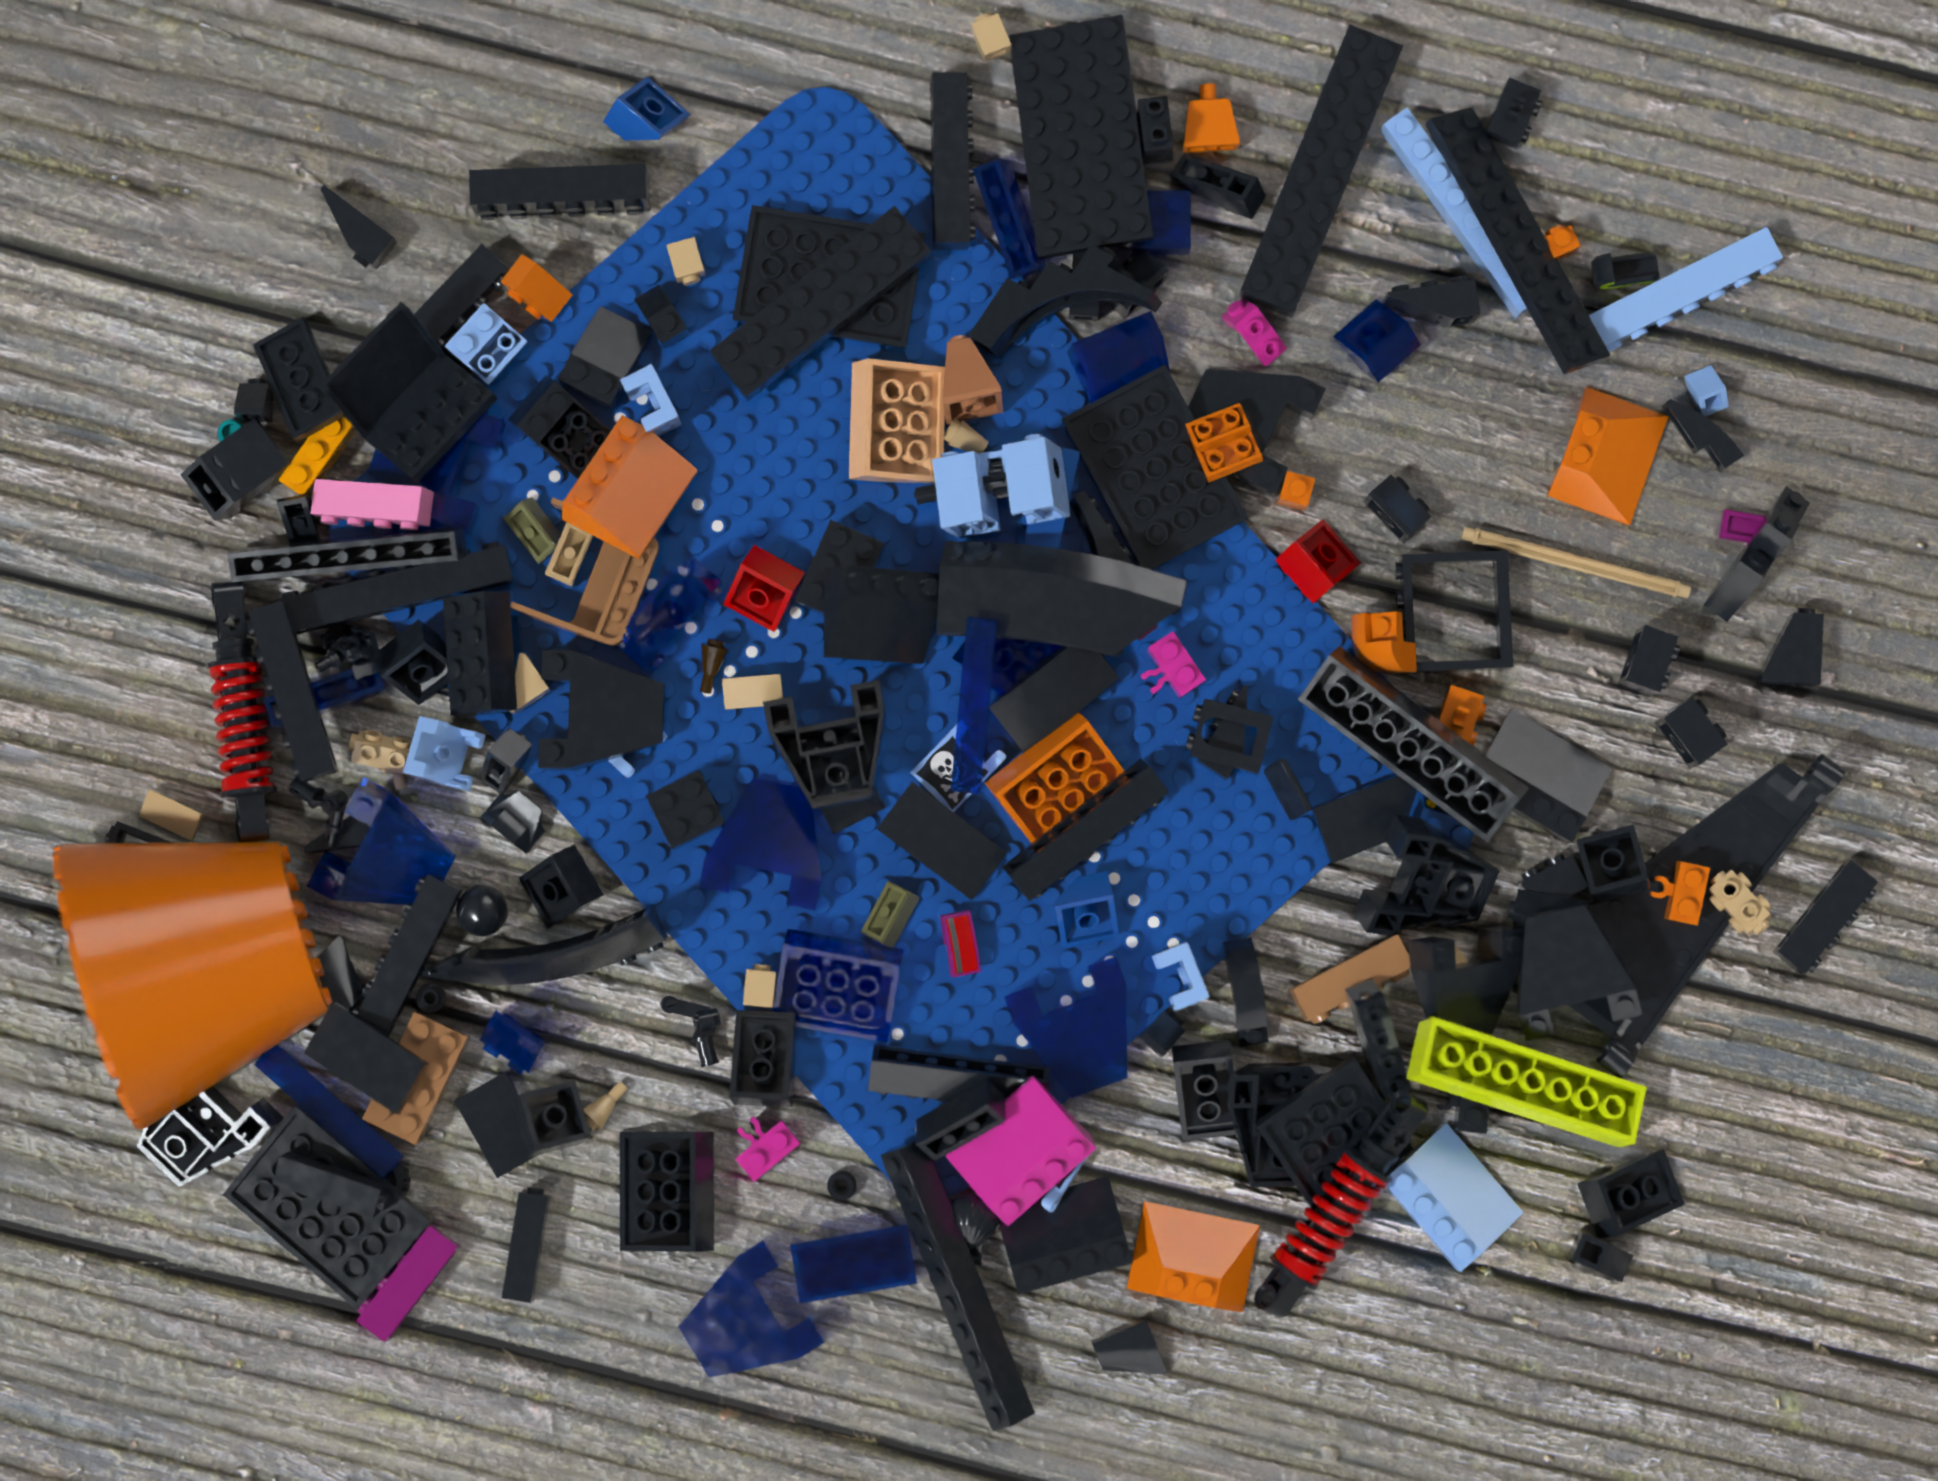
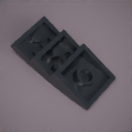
M1061 646L1038 662L1035 669L1014 682L1011 689L989 703V708L1024 753L1082 710L1114 683L1119 676L1102 653Z
M914 782L910 783L877 828L878 831L970 900L974 899L1007 854Z

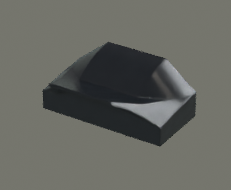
M519 791L509 795L499 794L481 816L526 854L529 853L546 832L542 826L543 810Z

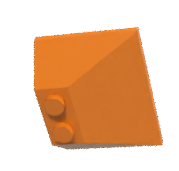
M1585 387L1576 412L1577 418L1560 466L1555 471L1547 497L1630 526L1669 416Z
M1144 1201L1127 1289L1163 1298L1243 1313L1260 1225Z

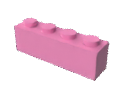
M315 479L310 514L320 517L321 523L338 525V520L347 521V524L351 526L364 527L365 522L374 523V527L391 529L392 524L401 525V529L418 531V526H430L434 492L421 486Z

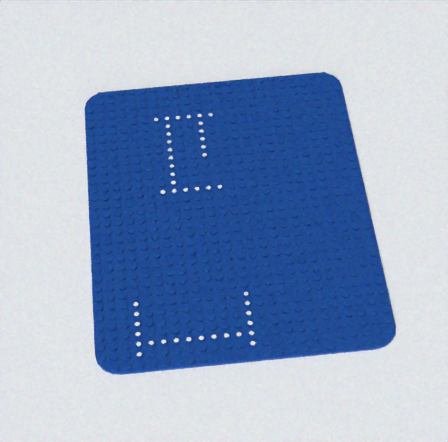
M821 87L802 90L783 101L569 291L573 295L552 322L541 316L539 320L534 321L520 335L528 343L490 385H487L479 377L473 375L475 379L492 391L498 399L417 484L384 456L378 459L354 482L421 486L433 491L434 497L430 526H418V530L464 526L466 548L470 549L471 553L482 551L483 545L499 542V546L505 545L508 549L515 583L482 591L509 592L510 606L512 602H515L562 621L571 622L574 619L604 541L593 536L572 587L545 575L552 555L538 564L503 518L521 501L532 497L560 534H562L567 522L562 520L563 511L555 508L551 501L552 498L564 501L578 479L508 421V418L546 375L555 380L611 431L622 415L643 425L641 419L657 411L654 409L647 394L631 401L624 389L614 410H611L561 385L558 378L571 352L600 306L652 331V335L632 373L652 364L682 425L658 437L698 469V472L655 535L659 543V554L625 640L618 645H607L515 612L512 608L510 610L515 673L519 653L526 654L540 675H542V650H572L665 684L663 731L668 737L662 744L621 756L635 769L634 774L630 778H626L609 761L577 771L544 770L538 768L539 738L568 739L570 683H551L545 681L551 691L518 714L507 711L475 717L496 741L508 728L523 734L528 739L532 747L528 759L521 769L645 908L654 905L664 929L737 1010L790 1012L796 1014L795 1075L890 1180L881 1154L916 1140V1119L946 1102L930 1098H909L906 1095H884L868 1091L874 1045L1050 1067L1048 1092L1062 1105L1143 1032L1162 1011L1165 1012L1171 1006L1169 1001L1171 996L1190 989L1188 984L1183 985L1177 971V968L1181 967L1179 962L1157 969L1152 956L1188 942L1201 977L1205 976L1224 958L1223 942L1247 938L1330 862L1312 810L1291 821L1264 774L1265 768L1282 758L1286 759L1312 807L1396 773L1298 700L1327 657L1337 647L1341 646L1354 656L1352 640L1317 602L1313 604L1302 594L1300 588L1283 572L1275 561L1276 557L1242 522L1153 570L1187 581L1188 586L1183 609L1176 615L1172 616L1170 614L1157 624L1158 628L1142 640L1136 639L1124 648L1125 652L1116 659L1114 656L1103 654L1119 678L1079 711L1090 723L1124 771L1141 758L1152 768L1169 793L1163 797V800L1157 806L1144 811L1134 824L1121 829L1111 842L1098 847L1088 860L1075 865L1065 878L1056 880L1047 887V891L1042 896L1028 901L1002 866L1031 843L984 784L1023 752L990 710L989 703L1011 689L1014 682L1035 669L1038 662L1056 651L1061 645L995 637L941 636L936 633V618L923 664L824 658V616L796 604L795 598L799 589L775 632L723 605L742 561L754 545L804 571L806 576L830 520L885 543V549L876 568L938 574L945 541L1017 544L1019 536L1025 537L1027 525L1022 524L1024 515L1022 513L1012 515L1009 497L997 498L1001 531L959 539L941 528L937 501L921 505L917 504V500L914 497L915 488L935 483L874 482L849 479L852 363L870 358L945 367L947 342H950L949 340L952 337L958 335H965L969 338L968 335L1007 278L1016 283L1019 280H1024L976 227L975 241L970 242L968 250H933L932 179L865 105L847 92ZM755 205L872 224L888 210L896 206L915 231L925 233L924 243L932 253V258L919 268L906 349L830 337L750 401H747L712 358L710 350L744 324L733 321V314L751 206ZM695 237L706 276L700 277L701 281L691 285H684L683 282L677 283L666 245ZM658 284L674 306L689 332L688 336L665 350L634 301L635 298ZM1053 313L1023 333L1010 346L1001 359L975 344L1001 387L1004 413L965 422L983 436L984 439L989 441L984 452L1003 450L1002 445L1024 441L1026 436L1032 434H1042L1043 437H1046L1059 447L1078 451L1062 422V418L1121 388V386ZM945 420V426H944V435H945V433H946L948 427L950 426V424H949V425H946V420ZM944 440V453L956 451L961 454L967 452L949 446V442ZM1079 455L1069 502L1083 490L1087 496L1091 495L1099 506L1098 512L1103 520H1108L1115 530L1114 536L1119 544H1124L1129 550L1132 557L1130 560L1133 565L1139 566L1084 461ZM1069 504L1071 517L1065 518L1059 549L1091 554L1082 526ZM338 520V525H328L330 539L407 532L411 530L401 529V525L392 524L391 529L374 527V523L365 522L364 527L351 526L347 524V521ZM396 567L345 572L349 577H356L357 581L368 578L367 573L384 570L386 574L396 571ZM443 600L383 614L399 633H402L417 620H420L435 631L445 643ZM1172 631L1206 679L1202 685L1179 699L1168 681L1163 683L1158 692L1155 694L1151 693L1150 689L1156 686L1158 680L1164 676L1162 673L1156 677L1150 676L1144 681L1140 677L1146 671L1158 668L1147 652L1148 647ZM708 638L724 641V647L730 649L717 676L714 678L711 694L700 692L703 678L701 643H707ZM1376 673L1384 680H1386L1388 683H1390L1382 673ZM781 674L783 698L792 696L798 728L856 717L850 685L879 680L886 713V723L874 786L885 809L833 835L820 808L812 809L773 745L767 728L764 707L725 710L722 679ZM1245 685L1248 687L1246 709L1274 717L1259 774L1256 776L1245 773L1246 771L1234 768L1225 781L1196 763L1198 758H1188L1190 751L1185 750L1189 732L1195 734L1198 722L1192 721L1196 705H1202L1204 699L1226 704L1234 689L1240 691ZM964 717L969 718L973 722V726L960 739L984 763L997 750L1003 751L1007 756L1006 760L954 812L1007 853L973 900L959 892L877 830L911 782H914L933 796L910 772ZM1216 718L1208 719L1202 727L1203 739L1205 738L1209 741L1215 731L1210 727ZM1245 725L1244 755L1250 756L1257 730L1256 727ZM700 770L726 825L673 851L646 795ZM1107 871L1114 897L1120 937L1062 949L1054 902L1078 877ZM887 881L919 897L914 910L892 949L860 933ZM969 910L976 936L981 972L952 978L949 974L947 948L943 943L940 915ZM754 964L771 966V972H777L774 1008L743 1005L746 969L753 970ZM946 1156L936 1161L933 1160L947 1197H954L970 1187Z

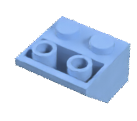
M483 303L450 339L445 348L487 385H490L528 341Z

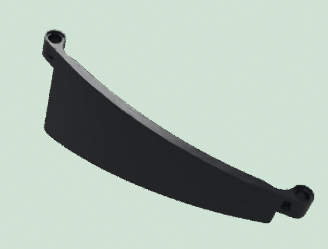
M1822 753L1802 777L1785 764H1777L1647 860L1645 866L1652 889L1597 904L1592 902L1588 905L1589 911L1633 973L1642 1015L1613 1021L1607 996L1568 1005L1611 1037L1598 1055L1596 1062L1618 1078H1622L1627 1073L1646 1039L1728 926V920L1732 917L1725 909L1720 912L1709 900L1712 896L1709 888L1713 886L1710 883L1713 877L1721 871L1727 874L1732 870L1736 875L1742 872L1751 882L1752 886L1749 890L1753 892L1817 806L1839 784L1846 770ZM1676 861L1710 867L1698 926L1664 919L1669 896L1667 895L1664 898L1650 896V891L1659 893L1663 890V884L1660 881H1654V876H1663L1668 879L1669 883H1672ZM1728 885L1724 890L1727 895H1732L1736 891L1732 885Z

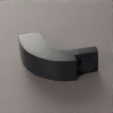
M1252 937L1223 942L1225 966L1232 992L1239 1046L1269 1042L1267 1013Z

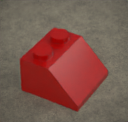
M1324 519L1298 538L1275 559L1283 572L1300 588L1302 594L1313 604L1361 564L1359 559Z
M754 545L742 561L723 605L775 632L794 599L805 576V572Z

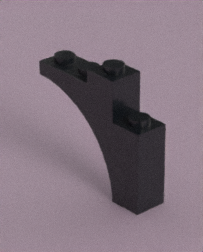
M1786 486L1744 549L1712 589L1703 606L1728 622L1764 579L1774 560L1792 540L1810 502L1804 499L1800 493Z

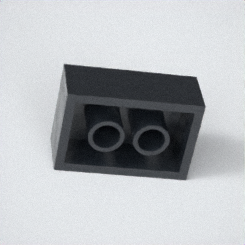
M830 520L795 598L796 604L824 616V569L844 565L876 568L885 549V543Z

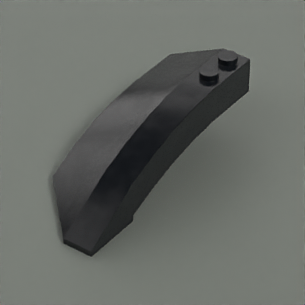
M945 541L939 568L936 633L941 636L995 637L1056 644L1111 655L1116 659L1125 652L1124 648L1136 639L1142 640L1158 628L1157 624L1170 614L1172 616L1176 615L1183 609L1188 583L1186 580L1123 561L1064 549L1012 543Z
M651 905L602 928L559 941L500 949H480L477 944L425 967L421 973L426 978L484 985H515L552 981L584 974L618 961L621 965L627 964L637 959L635 954L646 949L647 953H651L664 947L662 942L668 936L654 905Z

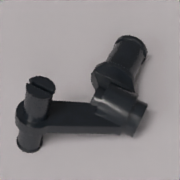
M300 777L294 778L289 786L291 787L289 792L306 801L312 809L321 806L322 810L329 815L325 824L327 832L324 843L328 846H335L338 833L343 829V818L349 803L347 794L342 790H333L327 793L322 787L317 788L308 782H303Z
M673 996L663 997L660 1001V1007L664 1012L692 1017L695 1031L691 1040L696 1044L701 1067L719 1063L712 1040L716 1026L721 1025L717 1008L711 1009L707 1006L676 999Z

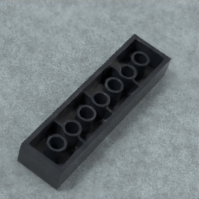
M894 206L710 350L711 356L744 398L750 401L931 259V250L896 206Z
M1341 646L1337 647L1327 657L1298 698L1300 702L1487 843L1529 789Z

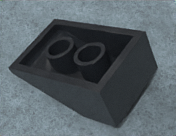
M600 306L571 352L558 378L560 384L614 410L624 390L620 379L632 374L652 335V331Z
M736 1010L729 1098L734 1105L793 1107L795 1013Z
M1230 1040L1172 1046L1182 1140L1236 1135L1227 1104L1229 1074L1234 1072Z
M1664 1149L1600 1172L1577 1183L1598 1239L1619 1236L1685 1205Z

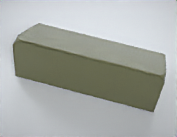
M532 497L521 501L503 518L538 564L554 553L561 534Z
M887 881L860 933L892 949L914 910L919 897Z

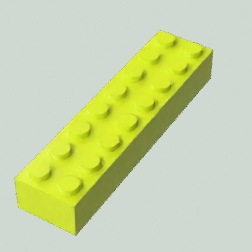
M1435 1017L1421 1021L1418 1024L1406 1077L1408 1080L1619 1148L1635 1144L1647 1089L1646 1086Z

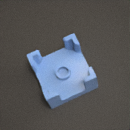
M652 364L620 379L631 401L647 394L654 409L657 410L641 419L647 434L653 432L660 436L682 425Z
M419 716L403 773L445 786L470 791L473 777L462 775L461 770L468 746L481 749L485 734L458 728L440 720Z
M1188 942L1152 956L1157 969L1179 962L1181 967L1177 968L1181 981L1183 985L1188 984L1190 988L1169 998L1173 1011L1210 998Z

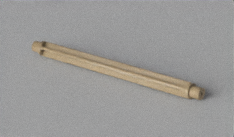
M1464 526L1461 539L1470 541L1473 545L1478 544L1501 551L1508 550L1512 554L1672 595L1674 598L1679 596L1688 599L1691 586L1681 584L1679 580L1674 581L1526 541L1508 538L1503 535L1480 530L1478 527L1473 529Z

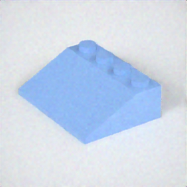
M1447 1123L1443 1124L1388 1172L1393 1180L1385 1188L1459 1272L1479 1257L1524 1213Z

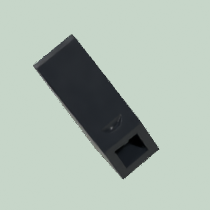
M1244 685L1240 691L1234 689L1226 704L1246 709L1248 687ZM1216 718L1210 727L1215 732L1209 741L1205 738L1204 741L1211 746L1243 754L1245 725ZM1197 759L1196 763L1225 781L1234 769L1202 759Z

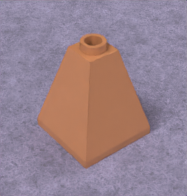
M965 335L952 337L949 340L950 342H947L942 397L946 425L951 424L953 419L967 421L1004 413L1001 387L971 338H967Z

